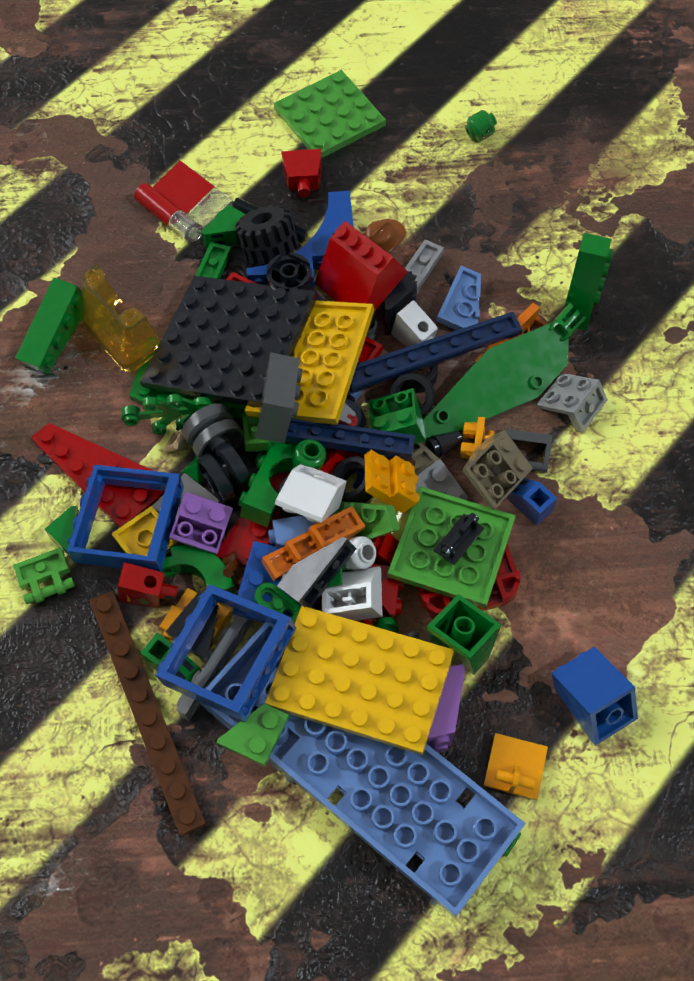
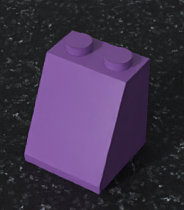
M464 664L451 666L426 743L437 753L447 751L448 747L452 746L465 673Z

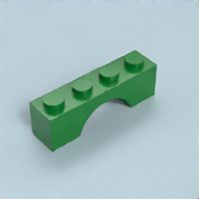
M269 441L266 451H268L267 455H262L257 466V469H259L258 473H253L249 480L248 487L250 489L248 493L244 491L238 505L242 507L240 517L268 528L278 505H275V501L279 495L273 489L269 480L279 473L291 472L294 469L292 457L298 443Z

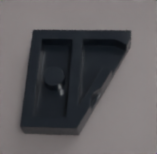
M200 592L195 595L166 630L167 635L172 639L179 636L184 628L186 618L193 613L198 604ZM219 605L215 606L190 649V652L204 662L209 660L211 641L214 638L215 624L220 612Z

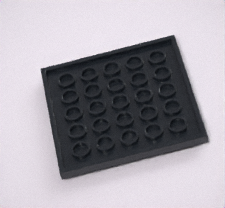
M194 276L140 380L142 387L261 408L270 352L292 356L317 301L316 291L293 288L285 291L284 288L275 289L270 285Z

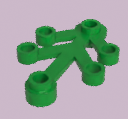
M178 394L169 395L167 403L159 401L155 397H146L143 399V409L145 411L141 412L139 407L128 405L121 409V419L125 425L135 426L143 419L163 417L159 421L152 423V432L162 435L167 432L166 426L179 416L186 415L175 421L177 431L183 428L188 418L196 411L211 405L212 402L206 397H199L192 401Z

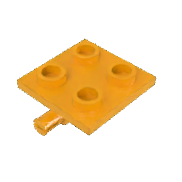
M495 733L484 787L538 800L548 747Z

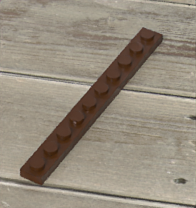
M113 590L89 600L180 836L183 837L207 826Z

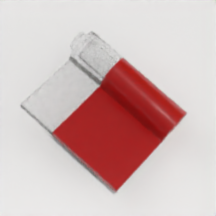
M181 160L153 187L148 183H143L138 186L134 193V200L190 243L197 241L201 237L203 228L212 222L219 211L233 203L231 198Z

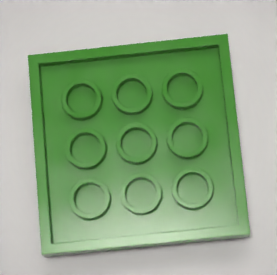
M342 70L274 103L276 112L307 149H321L322 158L386 126V119Z
M419 486L417 493H419L420 499L411 508L390 565L388 577L451 598H455L460 594L472 604L486 609L516 515L496 509L492 510L487 506ZM474 513L479 517L477 522L484 527V530L458 562L452 565L433 550L463 514L470 515Z

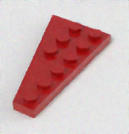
M48 423L31 437L32 441L84 493L87 489V477H91L94 465L153 471L51 423ZM105 484L98 507L120 528L153 506L165 491Z

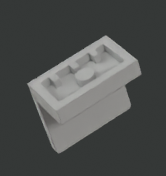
M562 373L537 405L541 409L568 414L575 431L583 433L608 399L600 380Z

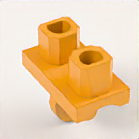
M478 417L477 422L464 423L463 438L475 439V443L462 442L461 458L469 459L473 451L485 439L495 435V432L489 430L488 434L485 435V417Z

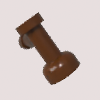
M231 552L222 558L224 564H227L223 570V575L230 578L234 574L237 578L235 580V587L239 591L244 571L236 559L237 554Z

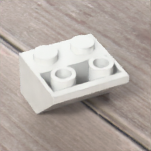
M300 464L290 472L275 501V505L283 507V510L288 513L303 515L311 522L322 523L339 509L347 481Z
M378 566L342 572V585L326 588L322 593V612L353 621L383 617L381 568Z

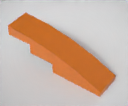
M351 506L326 518L322 523L318 522L310 526L307 532L287 541L284 547L262 557L261 562L272 580L276 582L297 562L343 536L347 539L353 537L365 529L366 526Z

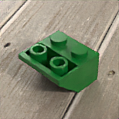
M414 388L369 401L370 429L415 435L414 444L426 441L424 421Z

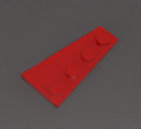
M273 476L269 480L276 492L285 478ZM278 507L272 520L282 518V514L279 511ZM240 517L219 547L216 556L223 562L222 558L231 552H235L240 566L246 568L254 541L270 545L268 530L272 529V520L267 528Z

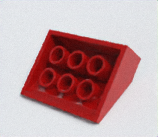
M344 221L330 237L314 284L335 302L373 304L375 311L408 271L389 253L348 222Z

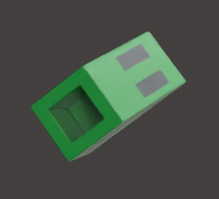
M230 205L219 211L212 222L206 225L201 232L204 247L208 248L210 242L225 246L238 244L239 239L235 230L236 223L246 214Z
M156 633L141 651L144 661L157 670L160 662L166 658L171 650L172 642ZM186 656L175 676L191 682L195 673L198 670L202 671V669Z

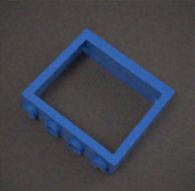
M94 465L91 477H87L85 495L83 494L80 499L79 515L74 518L72 537L67 541L69 544L67 552L73 562L114 568H123L125 562L161 572L170 541L169 536L184 489L180 474ZM105 484L165 491L147 556L86 549Z
M209 584L206 591L199 596L198 604L193 613L186 618L181 633L173 640L168 655L160 662L155 676L164 686L246 722L297 628L291 617ZM218 602L275 625L233 701L175 676Z

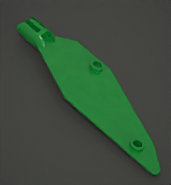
M569 303L553 322L489 348L423 419L425 437L429 438L432 435L464 429L465 422H477L478 417L488 419L538 398L568 365L569 337L583 323L586 317L584 315L581 316L569 327L580 314V311L576 309L562 321L574 307L572 303ZM439 413L444 414V421L439 418Z

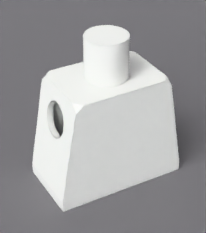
M413 300L397 313L391 334L406 347L435 338L438 328Z

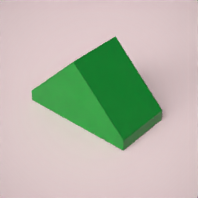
M76 506L69 507L45 528L50 539L59 548L61 547L70 559L71 557L67 552L69 546L67 541L72 537L74 531V518L79 515V510Z

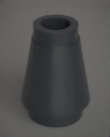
M459 431L432 435L426 440V447L438 458H441L462 444L463 439Z

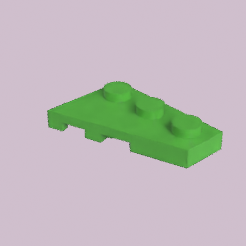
M341 501L339 509L333 513L335 515L351 506L355 509L366 527L353 537L363 536L372 540L400 530L394 505Z

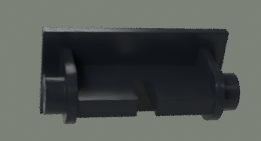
M474 513L470 515L463 514L433 551L452 565H455L484 530V527L477 522L479 517Z

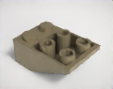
M503 430L485 439L473 451L462 471L489 507L494 510L526 477L533 467L507 432Z

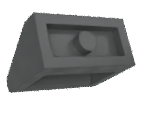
M504 428L511 439L545 444L543 463L528 462L533 467L531 471L547 473L553 435Z

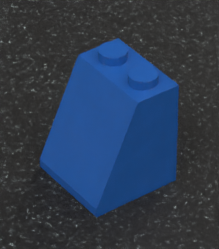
M595 646L586 652L580 653L575 659L559 666L552 672L554 689L595 746L638 719L635 686Z

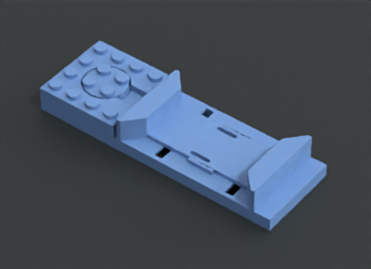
M266 621L205 689L233 701L275 625ZM282 656L251 713L266 702ZM201 703L202 707L228 729L241 722L237 718ZM289 714L290 718L268 763L280 773L283 772L289 783L298 784L431 897V903L434 906L439 904L456 918L526 823L427 744L423 755ZM467 787L475 795L464 808L456 800ZM337 788L344 796L335 806L327 799ZM414 854L423 860V863L415 873L406 866Z

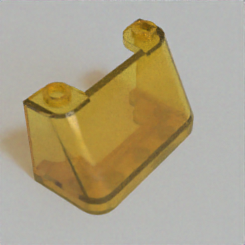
M96 264L83 276L82 322L86 329L124 371L133 372L153 357L160 340L140 310L130 308L120 315L117 313L116 305H119L122 301L106 279L103 270Z

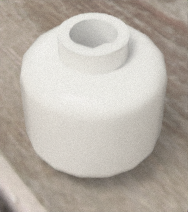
M363 536L349 538L348 540L357 549L345 563L346 568L349 570H363L371 567L376 558L374 543L369 538Z

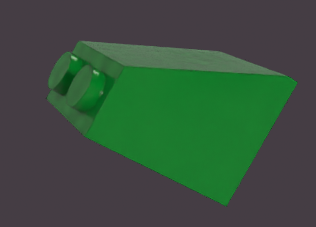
M458 594L427 625L426 630L433 644L452 649L454 651L453 660L458 664H464L465 669L475 675L489 659L502 624Z

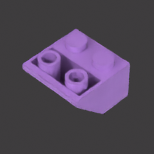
M185 492L169 539L217 555L233 508Z

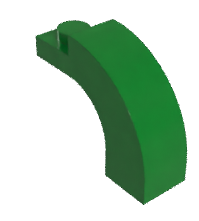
M189 545L170 547L172 556H165L161 571L165 574V578L183 573L194 574L200 577L207 587L210 584L235 594L231 577L227 578L223 575V570L226 566L215 554Z

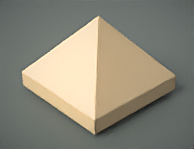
M182 429L173 432L164 448L165 453L188 450V443L182 435Z

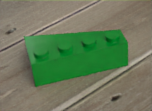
M583 233L565 307L569 303H572L574 307L562 321L576 309L580 311V314L569 327L584 315L586 319L577 329L587 330L593 306L599 303L610 265L607 263H610L614 249H610L612 240L610 238Z
M53 277L15 357L23 366L44 374H48L54 366L57 358L92 304L77 285Z

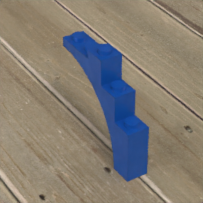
M350 191L328 192V207L322 224L308 243L295 252L309 261L312 269L310 286L314 288L313 270L320 269L330 237L344 221L353 226ZM268 264L246 268L247 279L257 284L269 285L267 281Z

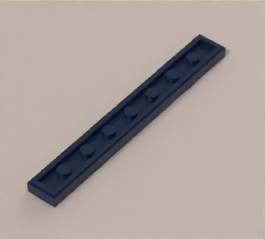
M510 312L358 363L350 390L354 392L521 335L523 329L514 312Z

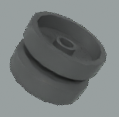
M211 404L196 411L188 418L182 428V435L188 445L193 448L197 458L207 453L215 457V449L225 442L229 443L236 450L244 438L242 428L233 420L232 414L223 404Z

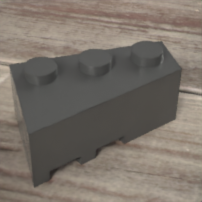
M270 352L255 438L285 443L291 417L297 416L299 402H294L298 400L301 385H296L301 381L303 370L298 368L299 358Z

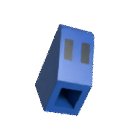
M526 478L506 497L536 526L553 512L557 497L540 482Z

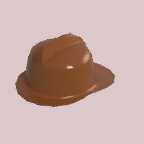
M383 219L369 224L363 235L387 253H390L404 240L406 230L396 220Z

